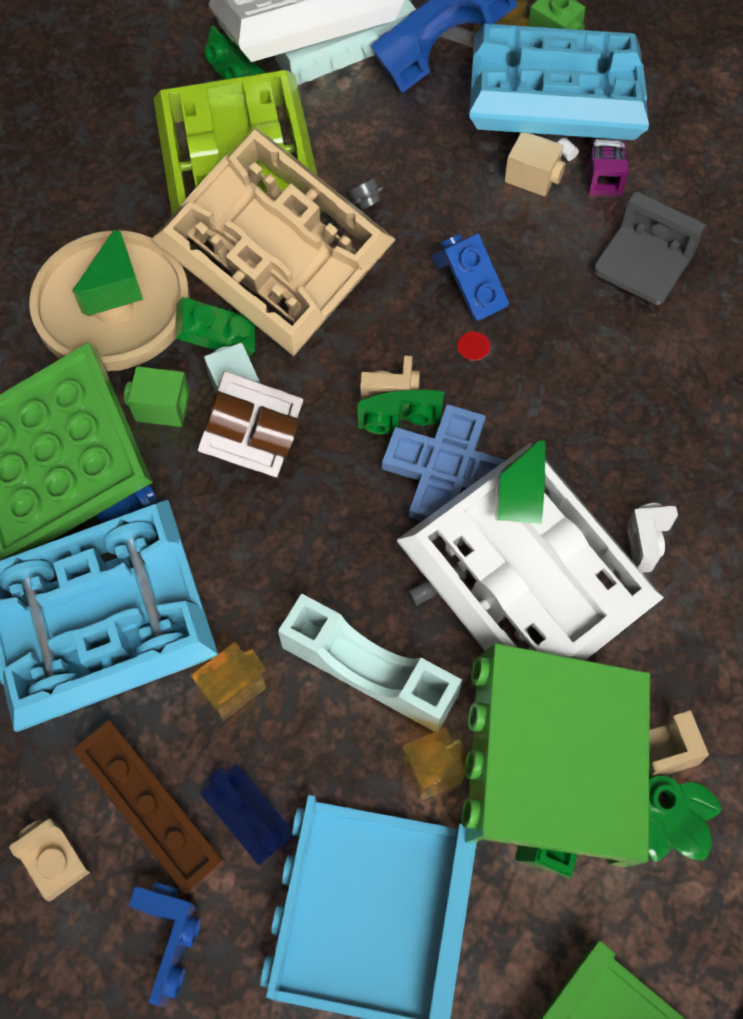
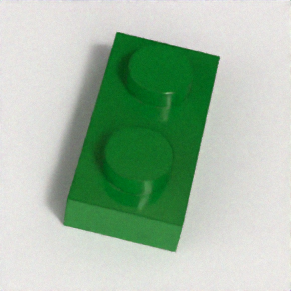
M182 297L176 304L175 339L212 350L242 343L248 357L255 353V325L245 316L186 297Z

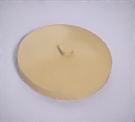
M102 231L83 236L56 251L38 272L30 293L29 307L33 324L42 342L59 359L89 342L97 349L106 371H118L140 365L159 355L175 340L176 304L182 297L190 299L189 285L183 266L158 246L151 237L130 231H120L143 300L87 316L81 312L72 290L112 231Z

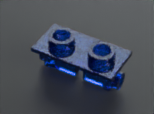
M237 763L228 771L220 768L210 776L208 781L211 785L201 793V796L259 866L293 837V830Z

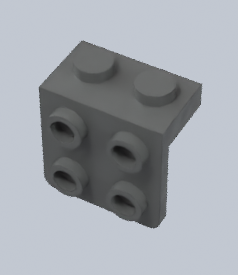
M635 191L628 201L622 226L595 264L594 273L598 277L652 304L660 305L665 301L694 256L706 224L694 219L690 215L668 207L654 198Z

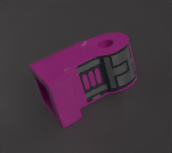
M590 138L588 159L589 195H623L629 172L628 160H625V140ZM598 176H614L616 180L610 185H603L597 182Z

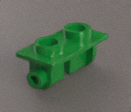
M211 26L205 46L204 58L223 80L264 74V71L254 62L246 60L247 56L235 41H232L228 35L221 34L214 26Z

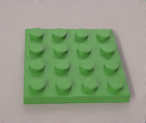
M89 342L0 394V561L47 544L153 483L97 349Z

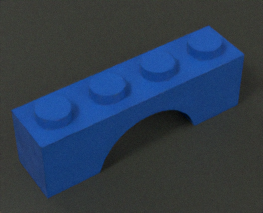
M429 0L419 9L411 12L406 19L389 32L384 33L370 47L381 68L399 91L403 93L430 73V51L441 34L456 25L464 23L494 24L518 5L516 0Z

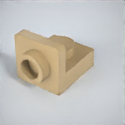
M404 355L403 374H392L388 371L362 372L360 385L361 400L383 393L419 390L420 371L412 370L413 356Z
M52 819L46 821L38 820L29 824L18 834L19 840L9 846L12 854L24 864L43 898L49 902L90 873L62 826Z

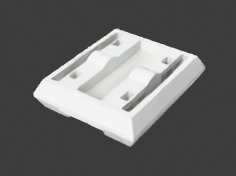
M210 0L209 8L229 38L235 41L251 62L395 21L404 0Z
M530 442L398 538L397 542L484 651L495 643L516 647L508 635L497 625L507 617L516 628L514 633L516 638L520 642L525 640L530 647L527 650L585 661L664 597L546 459L542 524L495 520L498 476L502 473L501 470L530 448L532 445ZM441 536L446 542L445 550L451 557L456 555L460 561L457 564L463 573L468 570L477 580L471 592L432 543L437 537ZM466 543L472 552L464 557L457 544L462 546ZM601 570L614 584L609 590L596 577ZM530 626L535 628L544 639L539 645L530 638L527 632Z

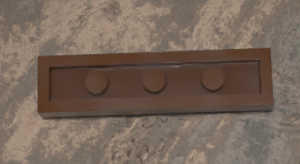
M110 720L72 749L187 897L225 865Z

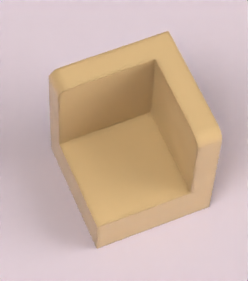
M691 710L674 715L665 726L649 730V778L659 775L666 776L698 766L709 756Z

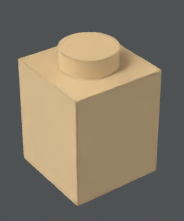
M521 132L507 159L505 182L546 197L552 183L559 184L564 173L566 163L561 161L564 145L531 133Z

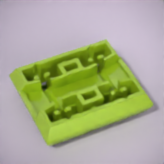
M287 70L160 90L153 98L172 216L187 198L182 172L193 170L195 187H197L254 126H257L290 154L295 153L296 159L317 175L296 78L294 74ZM276 106H284L290 138H292L293 144H283ZM183 121L191 161L185 162L180 161V150L175 123ZM259 159L256 163L262 168L260 173L264 176L267 174L273 176L281 190L284 191L290 185ZM261 180L256 186L267 194V186Z

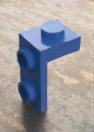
M461 233L440 243L442 251L431 255L437 270L447 265L450 266L473 320H481L509 305V301L479 233L463 240Z
M152 882L150 890L135 886L129 907L137 912L174 922L149 999L150 1004L166 1008L169 998L176 999L181 990L185 968L180 967L185 948H192L196 942L201 926V918L196 917L198 908L195 905L177 899L180 890Z

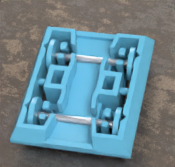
M169 500L156 503L0 561V680L4 687L15 732L219 656ZM157 535H158L160 540H158L157 542L153 543V542L156 540ZM109 552L116 554L118 558L105 562L100 555ZM56 571L58 580L49 583L53 579L54 573Z

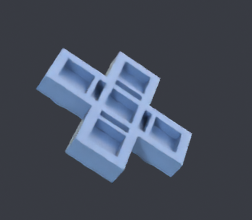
M447 404L435 439L395 427L382 461V470L419 480L409 510V518L419 521L425 520L506 461L505 459L476 451L486 415Z

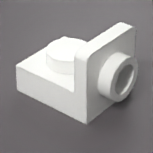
M649 503L634 509L626 525L632 561L642 573L652 572L660 557L664 555L665 543L661 531L670 530L678 516L676 506L663 507L659 503Z

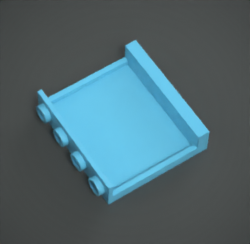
M308 795L306 808H297L292 835L299 837L296 856L288 855L284 866L282 884L289 885L286 904H277L273 918L272 934L279 936L275 956H266L262 970L261 986L268 987L266 998L362 1019H450L477 842H465L466 828L462 824H459L457 829L319 803L315 796Z

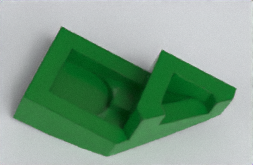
M535 441L529 449L501 470L502 473L498 476L495 520L542 524L545 488V441Z

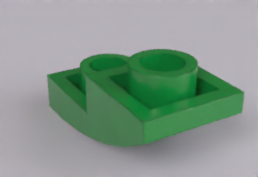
M402 390L383 393L358 402L357 408L358 428L366 429L373 434L382 435L393 433L395 427H400L401 420L409 421L418 426L440 425L443 413L444 391Z

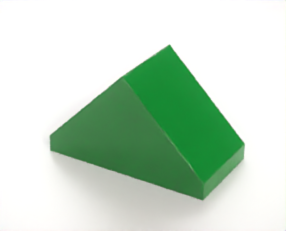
M115 229L72 290L81 312L87 316L143 300L122 234Z

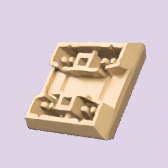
M254 126L228 155H225L152 238L158 246L293 357L395 242L393 236L257 126ZM259 159L290 185L284 191L281 190L273 176L270 174L264 176L260 173L262 168L256 163ZM261 180L267 186V194L256 186ZM320 208L364 244L359 251L352 247L351 240L347 236L339 237L336 234L338 230L331 223L326 226L320 221ZM187 238L192 240L201 249H203L212 258H214L218 263L225 267L229 272L233 274V276L230 277L228 274H226L199 249L192 250L190 242L187 240ZM208 239L214 247V253L204 245ZM334 240H336V241H338V243L340 244L341 247L336 246V247L333 249V248H332L331 246H329V245H330ZM241 282L248 289L259 295L262 299H264L268 304L275 308L279 313H281L294 325L291 326L288 322H286L282 317H280L275 312L268 313L266 304H264L256 296H253L239 283ZM282 298L286 300L285 304L289 308V314L277 305Z

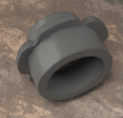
M374 177L348 190L352 199L351 203L353 205L358 204L361 210L381 200L378 192L383 190V186L379 187Z

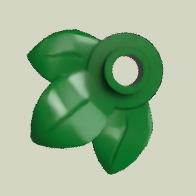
M668 776L650 777L648 857L653 862H657L673 848L679 854L690 859H707L712 840L710 828L706 821L721 812V805L715 795L697 782L678 784ZM661 791H664L668 798L665 808L661 807L658 802V796Z

